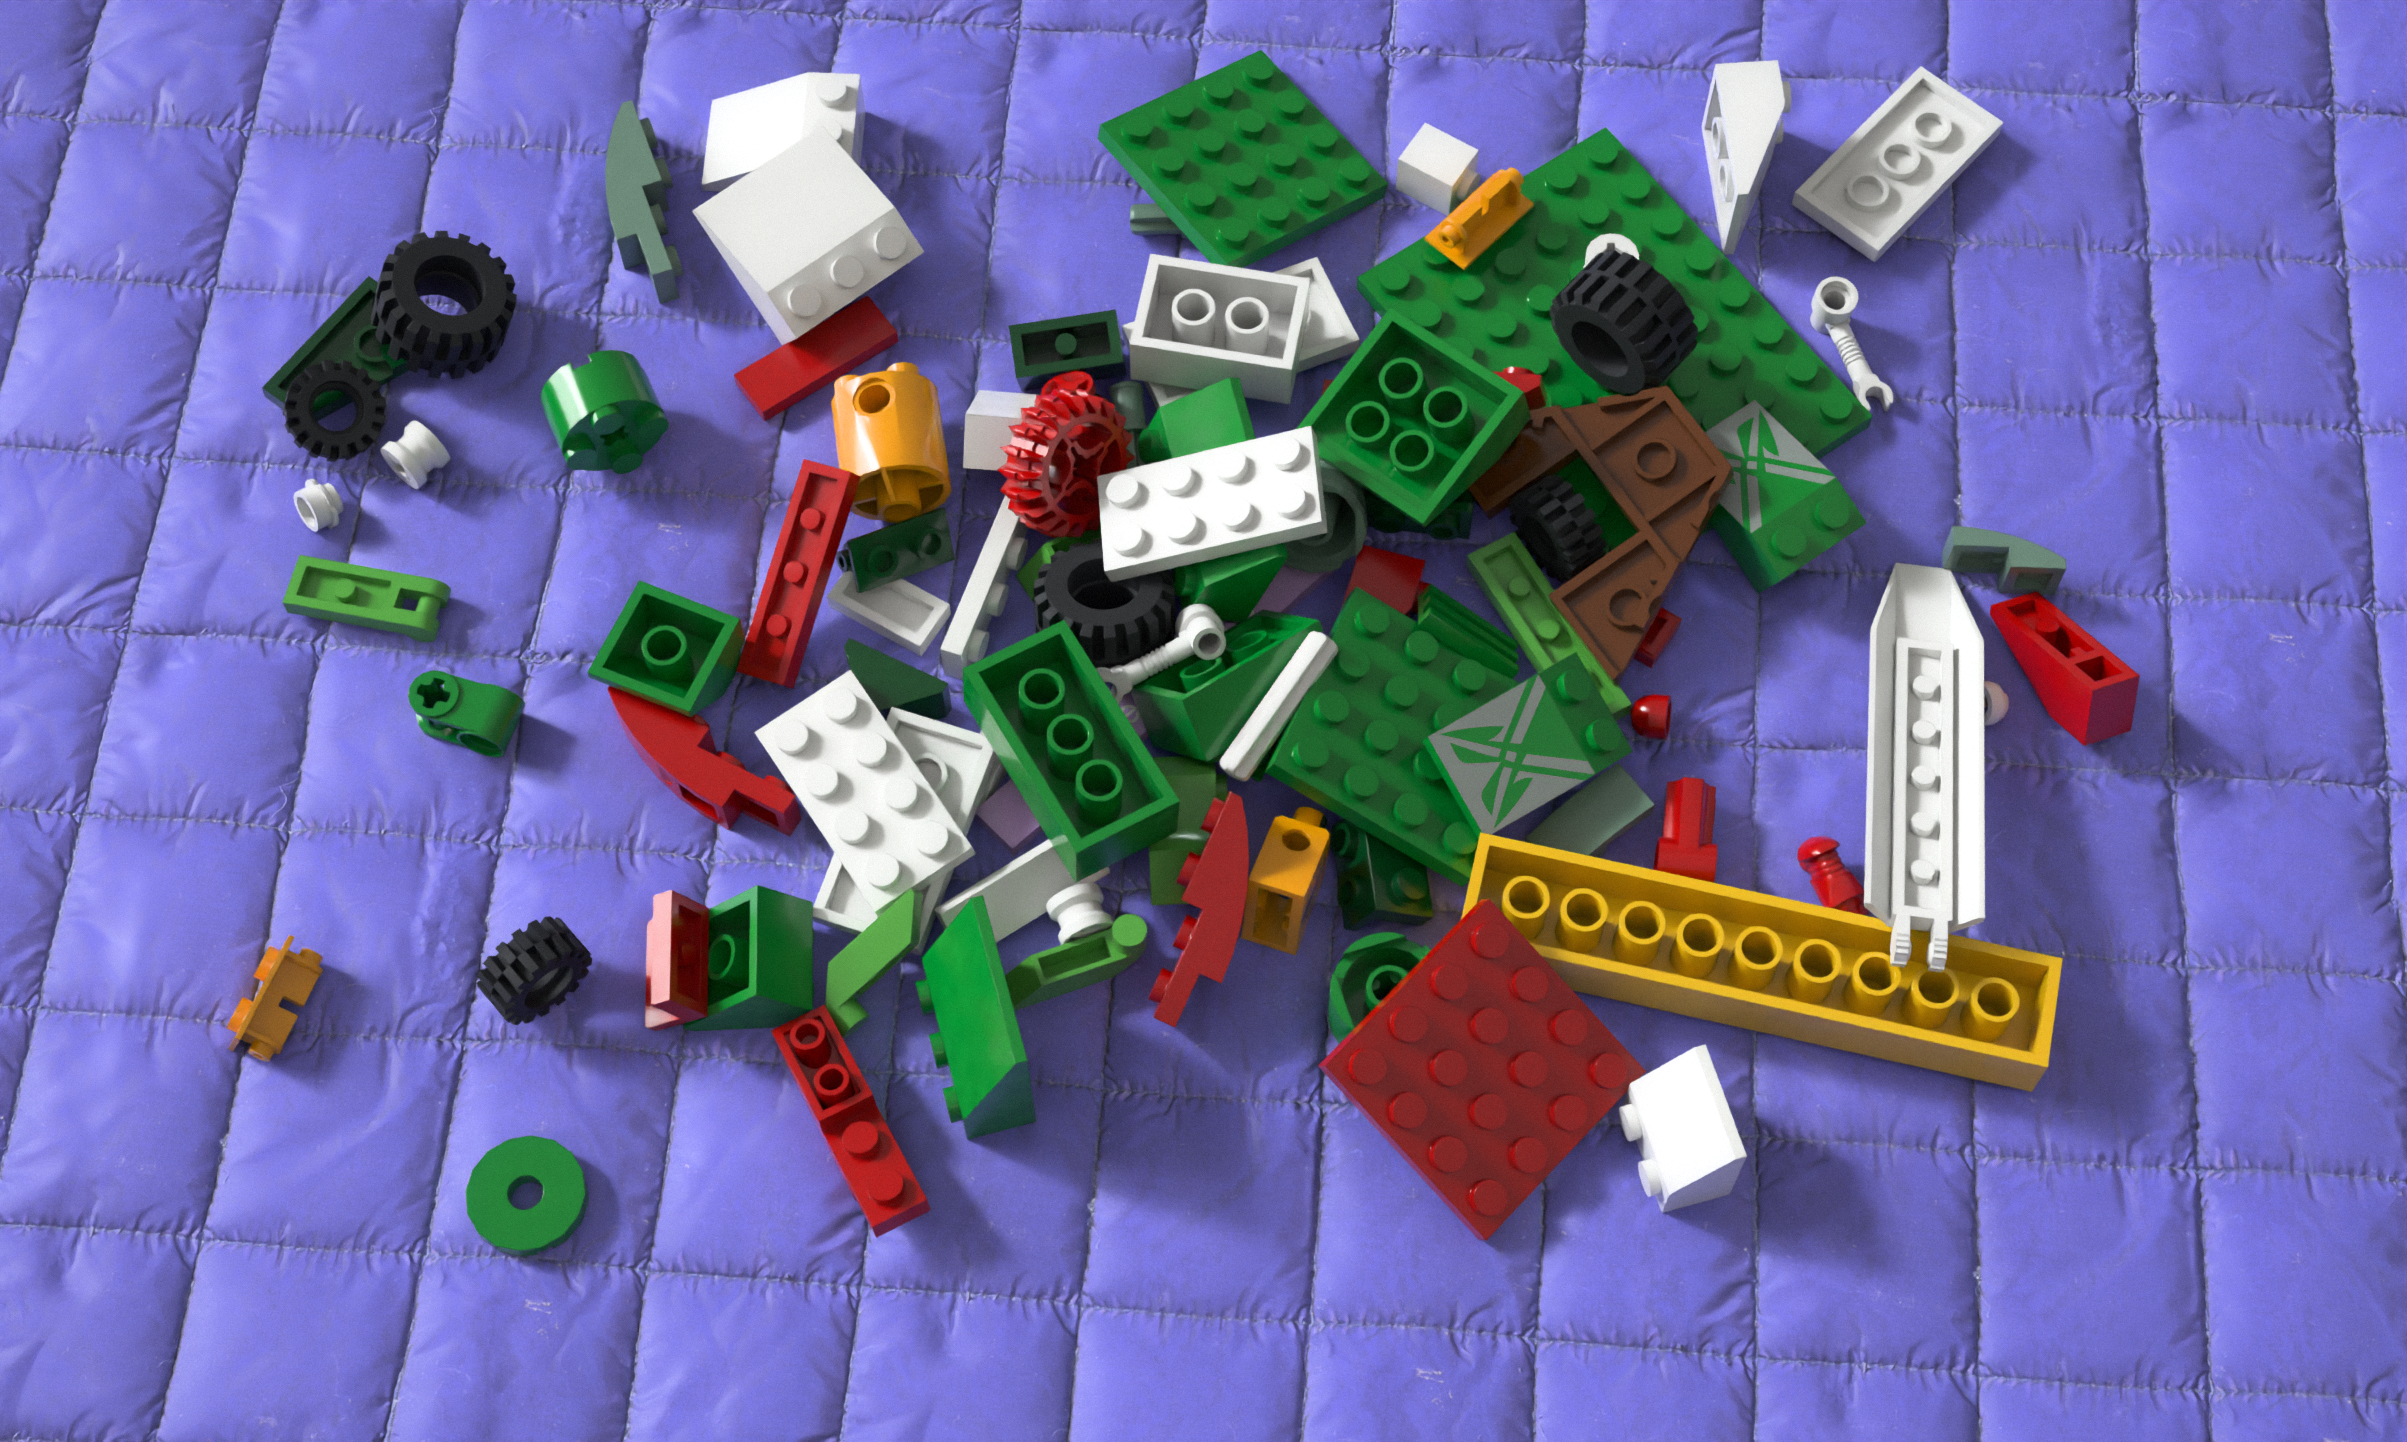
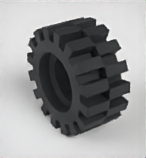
M333 359L323 360L321 364H312L306 367L304 372L300 375L298 374L292 382L283 405V415H285L286 419L285 427L287 432L293 435L295 439L293 442L299 448L303 447L308 450V455L316 459L319 456L327 458V461L337 462L338 459L343 458L349 460L355 458L357 454L365 452L379 436L386 419V415H384V409L387 406L386 399L380 394L381 386L378 381H372L368 376L369 371L362 366L359 370L351 366L352 362L342 360L341 363L333 362ZM330 390L341 391L352 399L356 407V418L350 427L342 431H331L325 429L317 422L313 413V405L315 399L323 392Z
M1551 474L1546 475L1510 500L1512 503L1509 504L1508 510L1512 515L1509 517L1511 524L1518 527L1515 531L1516 535L1520 540H1524L1527 545L1525 548L1529 554H1533L1536 557L1535 563L1540 569L1546 567L1547 575L1551 578L1557 577L1560 582L1568 581L1605 555L1603 549L1606 547V541L1600 537L1603 534L1601 525L1593 521V518L1596 517L1592 508L1586 509L1583 504L1585 498L1580 493L1575 495L1573 493V485L1568 481L1563 483L1560 476L1554 475L1552 477Z
M551 916L544 917L541 923L538 920L528 923L525 932H522L520 928L511 934L513 939L508 944L502 941L495 948L499 952L496 956L487 957L483 963L487 968L480 970L477 977L480 980L477 982L478 988L508 1023L511 1022L513 1025H519L523 1021L527 1024L533 1022L537 1013L540 1017L550 1013V1006L554 1003L557 1006L566 1000L563 996L567 992L574 993L580 986L577 980L586 978L589 972L586 967L592 965L591 953L562 919L558 917L555 919Z

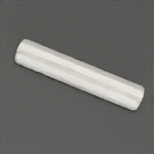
M1315 631L1308 634L1220 759V767L1228 775L1245 782L1253 774L1292 718L1307 690L1319 679L1337 654L1338 646L1328 636Z

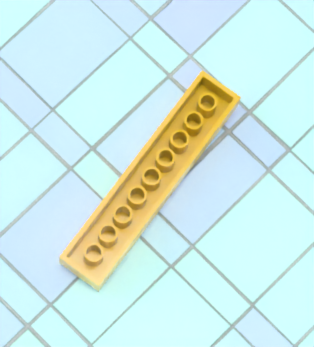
M1480 832L1461 919L1481 899L1489 898L1573 991L2030 1092L2033 1091L2048 1068L2063 958L1948 934V952L1944 970L1942 973L1928 971L1926 952L1930 932L1910 929V941L1912 944L1910 959L1904 968L1891 966L1890 941L1893 927H1888L1878 918Z

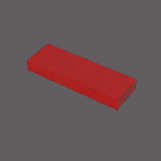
M867 295L813 327L797 339L788 342L734 374L735 382L762 419L767 421L899 342L897 331Z

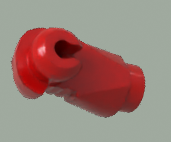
M1824 835L1808 838L1798 848L1797 858L1801 868L1808 874H1811L1812 880L1809 882L1814 888L1822 906L1865 916L1868 915L1869 911L1864 907V888L1851 870L1845 867L1841 857L1838 856V851H1836L1840 843Z

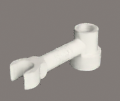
M1837 276L1828 277L1820 282L1812 298L1811 325L1822 334H1830L1853 382V391L1859 402L1870 411L1871 408L1866 397L1874 396L1881 401L1882 407L1888 412L1893 403V392L1887 384L1880 382L1876 374L1872 373L1849 325L1850 317L1858 302L1857 289L1845 278Z
M1205 604L1189 605L1179 613L1176 619L1175 630L1177 638L1166 643L1165 646L1162 645L1160 648H1156L1150 654L1147 653L1145 656H1141L1140 659L1137 658L1123 666L1116 665L1110 669L1106 667L1096 668L1104 682L1113 683L1110 692L1117 703L1121 702L1123 695L1129 693L1134 685L1148 679L1149 676L1152 677L1158 671L1167 669L1168 666H1173V663L1177 664L1194 654L1204 660H1212L1219 657L1225 650L1226 638L1224 636L1223 623L1217 613ZM1208 634L1205 638L1200 639L1203 635Z

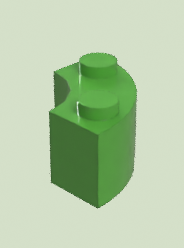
M1189 756L1152 757L1180 800L1177 832L1149 846L1151 905L1189 904L1181 900L1185 887L1175 882L1189 851L1200 855L1209 833L1201 830L1200 827L1214 797L1225 802L1228 795L1227 775L1216 774L1215 762H1206Z

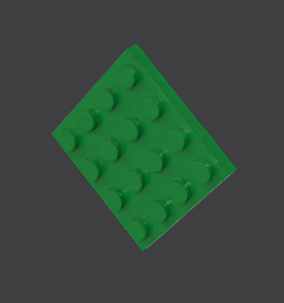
M1262 50L1100 124L1097 138L1207 260L1213 264L1244 268L1384 198L1388 187L1387 181Z
M1356 586L1347 596L1328 636L1338 646V652L1319 679L1307 690L1297 710L1288 722L1265 773L1463 887L1470 881L1479 840L1422 740L1519 684V682L1482 666L1473 659H1467L1457 651L1436 640L1430 633L1418 628V622Z

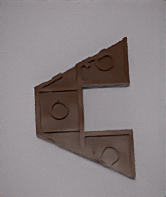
M1668 386L1641 390L1633 396L1617 394L1597 398L1598 403L1561 409L1560 405L1529 410L1531 418L1500 459L1466 489L1490 520L1512 503L1510 500L1546 475L1551 474L1553 476L1580 457L1638 533L1549 594L1551 603L1614 686L1621 682L1734 476L1730 463Z

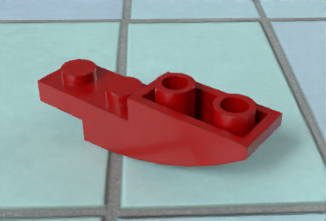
M609 685L607 688L609 696L627 738L657 778L682 801L729 831L740 814L743 813L789 837L792 835L802 818L796 795L788 784L770 775L762 779L746 771L743 763L734 756L723 751L717 752L710 726L699 715L695 714L690 717Z
M1229 791L1225 802L1214 797L1200 827L1201 830L1209 833L1200 855L1189 851L1175 882L1185 887L1181 900L1201 910L1197 918L1186 914L1172 945L1182 950L1172 972L1162 967L1148 997V1000L1157 1004L1153 1017L1173 1027L1177 1025L1199 974L1222 983L1233 956L1241 928L1248 890V831L1242 797L1232 791Z
M822 1005L771 1030L777 1046L854 1200L858 1202L875 1237L877 1238L931 1211L925 1194L881 1115L868 1084L826 1006Z

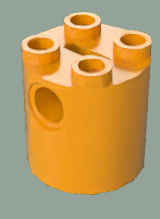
M908 362L893 364L886 371L868 373L863 376L846 375L836 380L834 383L835 395L831 400L839 469L861 476L850 511L855 515L871 520L899 523L933 511L942 505L949 497L952 489L937 387L928 378L919 375V368L915 364Z

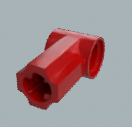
M1683 777L1677 781L1667 782L1664 798L1662 836L1657 841L1653 870L1714 883L1717 865V844L1712 843L1715 819L1716 787L1705 783L1704 779Z

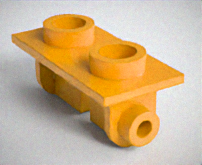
M1512 167L1507 170H1498L1425 236V241L1465 270L1534 206L1531 200L1521 194L1520 186L1524 183L1521 173Z
M290 934L281 950L273 946L268 947L253 976L263 981L262 986L254 1001L245 997L241 998L226 1029L236 1033L228 1048L229 1050L234 1051L239 1041L243 1040L251 1044L248 1053L259 1060L269 1062L273 1054L281 1053L282 1046L298 1015L279 1007V1004L283 998L300 1007L304 1006L318 977L323 973V969L319 966L323 960L320 954L307 948H302L299 954L288 950L294 939V936Z

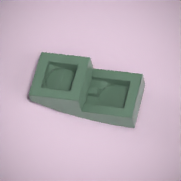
M1952 526L1942 550V568L1951 569L1952 572L1998 574L1999 593L2028 594L2037 591L2041 595H2054L2067 569L2066 559L2047 548L2013 535L1974 527Z
M1618 762L1556 809L1526 837L1525 842L1599 858L1605 854L1607 844L1650 816L1655 804Z

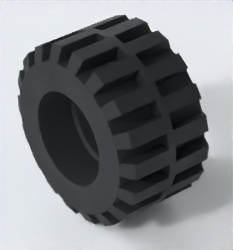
M435 231L434 237L429 238L425 232L413 236L411 244L405 240L395 247L394 254H389L384 262L372 303V326L378 327L375 336L380 345H390L388 355L395 361L401 358L408 362L406 369L417 373L419 368L428 370V377L440 379L442 372L449 373L451 379L463 378L466 369L475 374L483 369L486 361L491 363L498 355L500 346L502 347L516 306L517 294L513 293L515 282L512 274H504L507 265L500 256L496 258L489 256L491 248L482 242L478 246L469 243L470 236L459 233L457 239L449 237L448 231ZM425 295H441L451 298L463 306L467 314L446 315L428 307L420 297Z
M1607 251L1605 254L1601 252L1596 255L1552 300L1553 305L1550 307L1553 330L1559 337L1558 341L1571 359L1594 381H1597L1606 389L1614 393L1618 392L1623 396H1633L1641 390L1659 387L1691 354L1698 343L1695 339L1698 336V328L1693 322L1695 318L1679 291L1651 265L1643 260L1639 261L1633 255L1625 252L1620 254L1617 251Z
M1092 539V543L1086 545L1081 542L1069 545L1070 551L1064 552L1059 550L1051 556V563L1043 564L1039 569L1038 579L1034 581L1033 588L1036 633L1065 620L1095 668L1106 667L1110 669L1116 665L1123 666L1137 658L1140 659L1141 656H1145L1147 653L1150 654L1156 648H1160L1162 645L1165 646L1166 643L1174 640L1175 588L1170 570L1167 569L1111 582L1104 572L1102 539Z

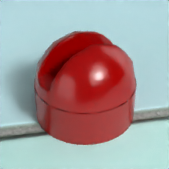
M1643 695L1634 702L1630 710L1631 723L1640 736L1658 740L1668 739L1672 712L1671 695Z

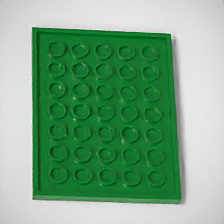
M1606 127L1523 177L1524 183L1520 186L1521 194L1531 200L1534 206L1465 270L1426 242L1424 236L1357 277L1356 289L1381 318L1392 307L1490 371L1503 372V369L1508 367H1522L1533 371L1536 375H1542L1547 392L1546 406L1542 408L1560 405L1561 409L1598 403L1597 398L1619 394L1618 392L1614 393L1606 389L1600 383L1590 378L1563 349L1558 341L1559 337L1554 332L1551 324L1553 319L1550 316V307L1553 305L1552 300L1583 269L1586 250L1591 241L1600 235L1609 233L1620 234L1630 239L1636 245L1639 252V261L1643 260L1651 265L1679 291L1695 318L1693 322L1698 328V336L1695 338L1698 342L1696 348L1659 387L1668 386L1704 432L1756 400L1819 460L1867 429L1873 417ZM1580 457L1554 474L1560 476L1563 483L1568 481L1573 485V493L1575 495L1580 493L1585 498L1583 504L1587 510L1592 508L1596 515L1593 521L1601 525L1603 534L1600 537L1606 541V547L1603 549L1605 555L1638 533ZM1708 521L1701 536L1714 528L1710 521Z

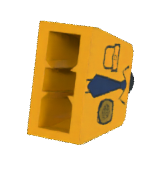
M1299 807L1295 810L1293 818L1282 815L1274 818L1248 879L1242 939L1292 955L1297 954L1326 870L1331 834L1325 829L1327 818L1320 811L1311 807ZM1278 894L1289 897V900L1282 898Z

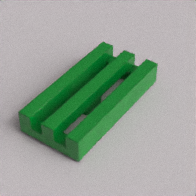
M1429 584L1418 596V628L1430 633L1436 640L1457 651L1467 659H1473L1482 666L1509 678H1513L1519 672V665L1516 664L1519 660L1518 653L1515 652L1518 648L1516 640L1432 584Z

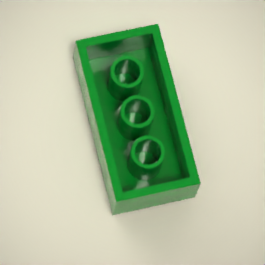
M1065 620L963 668V694L966 706L1075 883L1177 832L1180 800Z

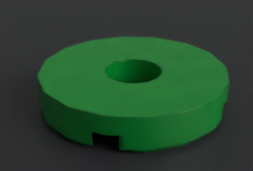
M533 1135L508 1139L487 1151L473 1168L465 1191L467 1214L480 1237L499 1252L520 1257L538 1255V1251H544L551 1246L554 1249L566 1242L582 1223L589 1201L585 1174L572 1152L555 1140ZM536 1183L543 1187L542 1198L533 1208L521 1210L512 1206V1196L521 1185Z

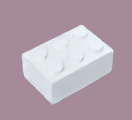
M1150 254L1129 344L1131 379L1201 390L1229 377L1239 378L1244 397L1290 404L1309 315L1310 279Z

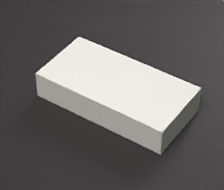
M851 571L843 573L827 595L829 607L919 656L923 655L951 615L950 604L904 579H899L859 594L856 590L854 575Z

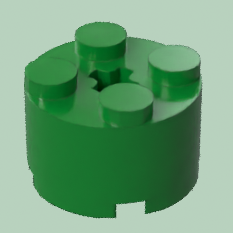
M604 350L588 354L587 356L591 363L573 369L570 362L559 368L547 380L540 396L545 416L567 466L572 470L586 471L612 469L617 474H625L637 469L643 462L642 455L659 441L661 436L667 431L669 422L645 370L641 367L636 357L624 351Z
M1395 932L1371 934L1349 946L1338 962L1330 982L1328 1018L1331 1031L1339 1044L1382 1001L1378 1000V998L1386 997L1431 951L1429 947L1425 944L1422 947L1415 942L1407 940L1406 935Z

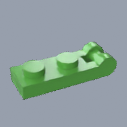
M299 555L282 603L286 611L291 614L402 633L417 641L433 642L440 627V622L436 618L439 609L447 606L451 595V588L444 582L432 578ZM405 599L418 601L415 611L402 609Z

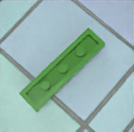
M1515 532L1467 555L1466 567L1537 673L1577 652L1615 721L1630 713L1632 703L1619 684L1617 686L1612 684L1551 603L1549 594L1555 590Z

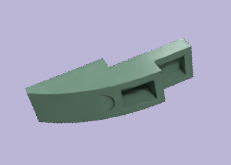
M630 100L621 104L608 143L605 167L607 204L624 269L645 263L660 304L680 298L675 277L684 275L674 244L664 247L660 237L668 234L662 212L669 210L665 189L672 188L673 183L664 157L654 160L651 149L657 148L658 143L649 117L639 120L633 101Z

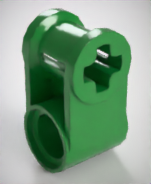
M433 670L422 673L414 679L408 691L410 706L416 713L419 728L425 735L433 739L466 747L476 753L489 757L500 758L505 755L525 708L523 699L508 689L492 684H481L447 674L444 671Z

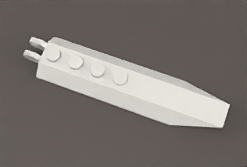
M1895 563L1870 629L1864 907L1888 927H1893L1890 941L1891 966L1904 968L1907 965L1912 947L1910 929L1930 932L1926 952L1928 971L1941 973L1944 970L1947 959L1948 934L1984 922L1985 920L1984 639L1951 569Z

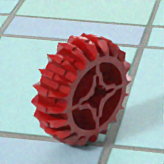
M1063 388L1060 390L1053 389L1051 395H1036L1034 407L1021 408L1022 423L1020 425L1008 426L1013 434L1011 444L1000 447L1008 455L1007 463L997 469L1004 477L1008 478L1000 492L1010 499L1008 509L1014 512L1016 516H1019L1020 522L1024 523L1026 527L1054 538L1058 536L1062 538L1065 536L1081 538L1084 530L1098 531L1100 508L1097 476L1126 470L1127 464L1135 458L1126 449L1132 441L1133 435L1127 432L1126 429H1123L1126 417L1115 411V405L1109 403L1105 398L1095 396L1093 392L1083 389L1069 390Z

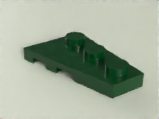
M368 276L262 387L264 396L283 410L285 396L297 375H300L306 367L312 364H321L323 360L333 359V362L341 363L342 360L352 362L351 366L359 370L362 366L369 371L368 376L372 381L377 380L380 386L409 371L406 369L408 362L403 358L398 361L392 359L388 355L390 345H380L375 336L378 327L372 326L371 313L378 285L377 281ZM330 390L323 392L314 401V417L319 421L353 401L341 391Z

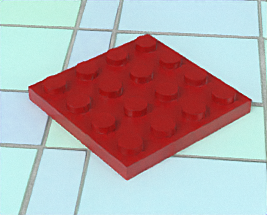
M1489 898L1481 899L1318 1065L1479 1240L1485 1241L1628 1091L1630 1083L1639 1079L1646 1072Z

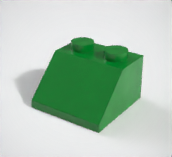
M639 580L589 668L588 676L604 684L692 717L724 696L735 676L746 642L741 620L735 616Z
M756 885L710 908L707 1017L684 1023V1029L690 1031L776 1028L812 1011L814 996L813 902Z

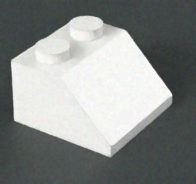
M1705 1044L1692 1048L1630 1083L1623 1103L1624 1106L1619 1107V1118L1625 1137L1629 1142L1636 1140L1643 1161L1638 1163V1170L1644 1191L1648 1197L1656 1195L1662 1213L1729 1195L1747 1157Z

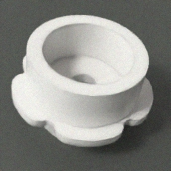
M308 479L305 482L306 487L294 493L296 509L303 522L312 531H318L326 526L332 529L339 524L338 514L343 512L341 498L331 484L321 485L315 479Z

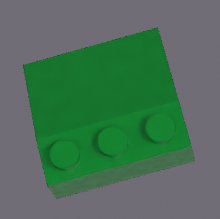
M1390 307L1297 429L1311 426L1317 436L1319 458L1425 528L1500 459L1529 421L1531 414L1522 390Z
M983 895L973 897L922 957L926 979L915 981L923 1016L935 1013L939 1032L929 1034L936 1067L939 1069L948 1066L953 1086L943 1088L951 1123L963 1121L967 1140L1036 1122L1028 1060Z

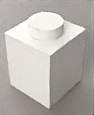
M1424 123L1398 158L1396 189L1448 216L1453 212L1461 200L1465 201L1476 191L1479 185L1481 175L1476 172L1479 150Z

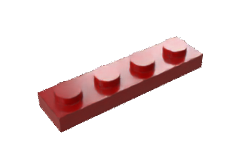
M803 459L740 657L737 672L794 689L861 476L850 471Z

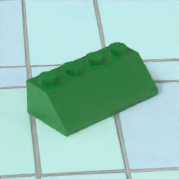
M1226 378L1159 407L1148 428L1141 432L1138 443L1140 459L1148 465L1256 439L1240 379ZM1280 543L1172 568L1175 595L1179 596L1182 610L1192 604H1205L1217 613L1221 621L1242 622L1247 619L1288 558L1285 544Z

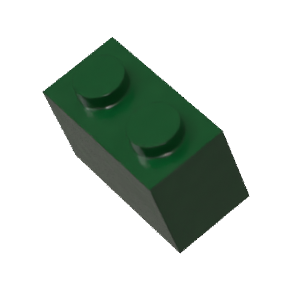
M1116 309L1009 325L1015 374L1021 391L1043 388L1053 377L1070 371L1086 372L1091 375L1093 380L1127 375Z

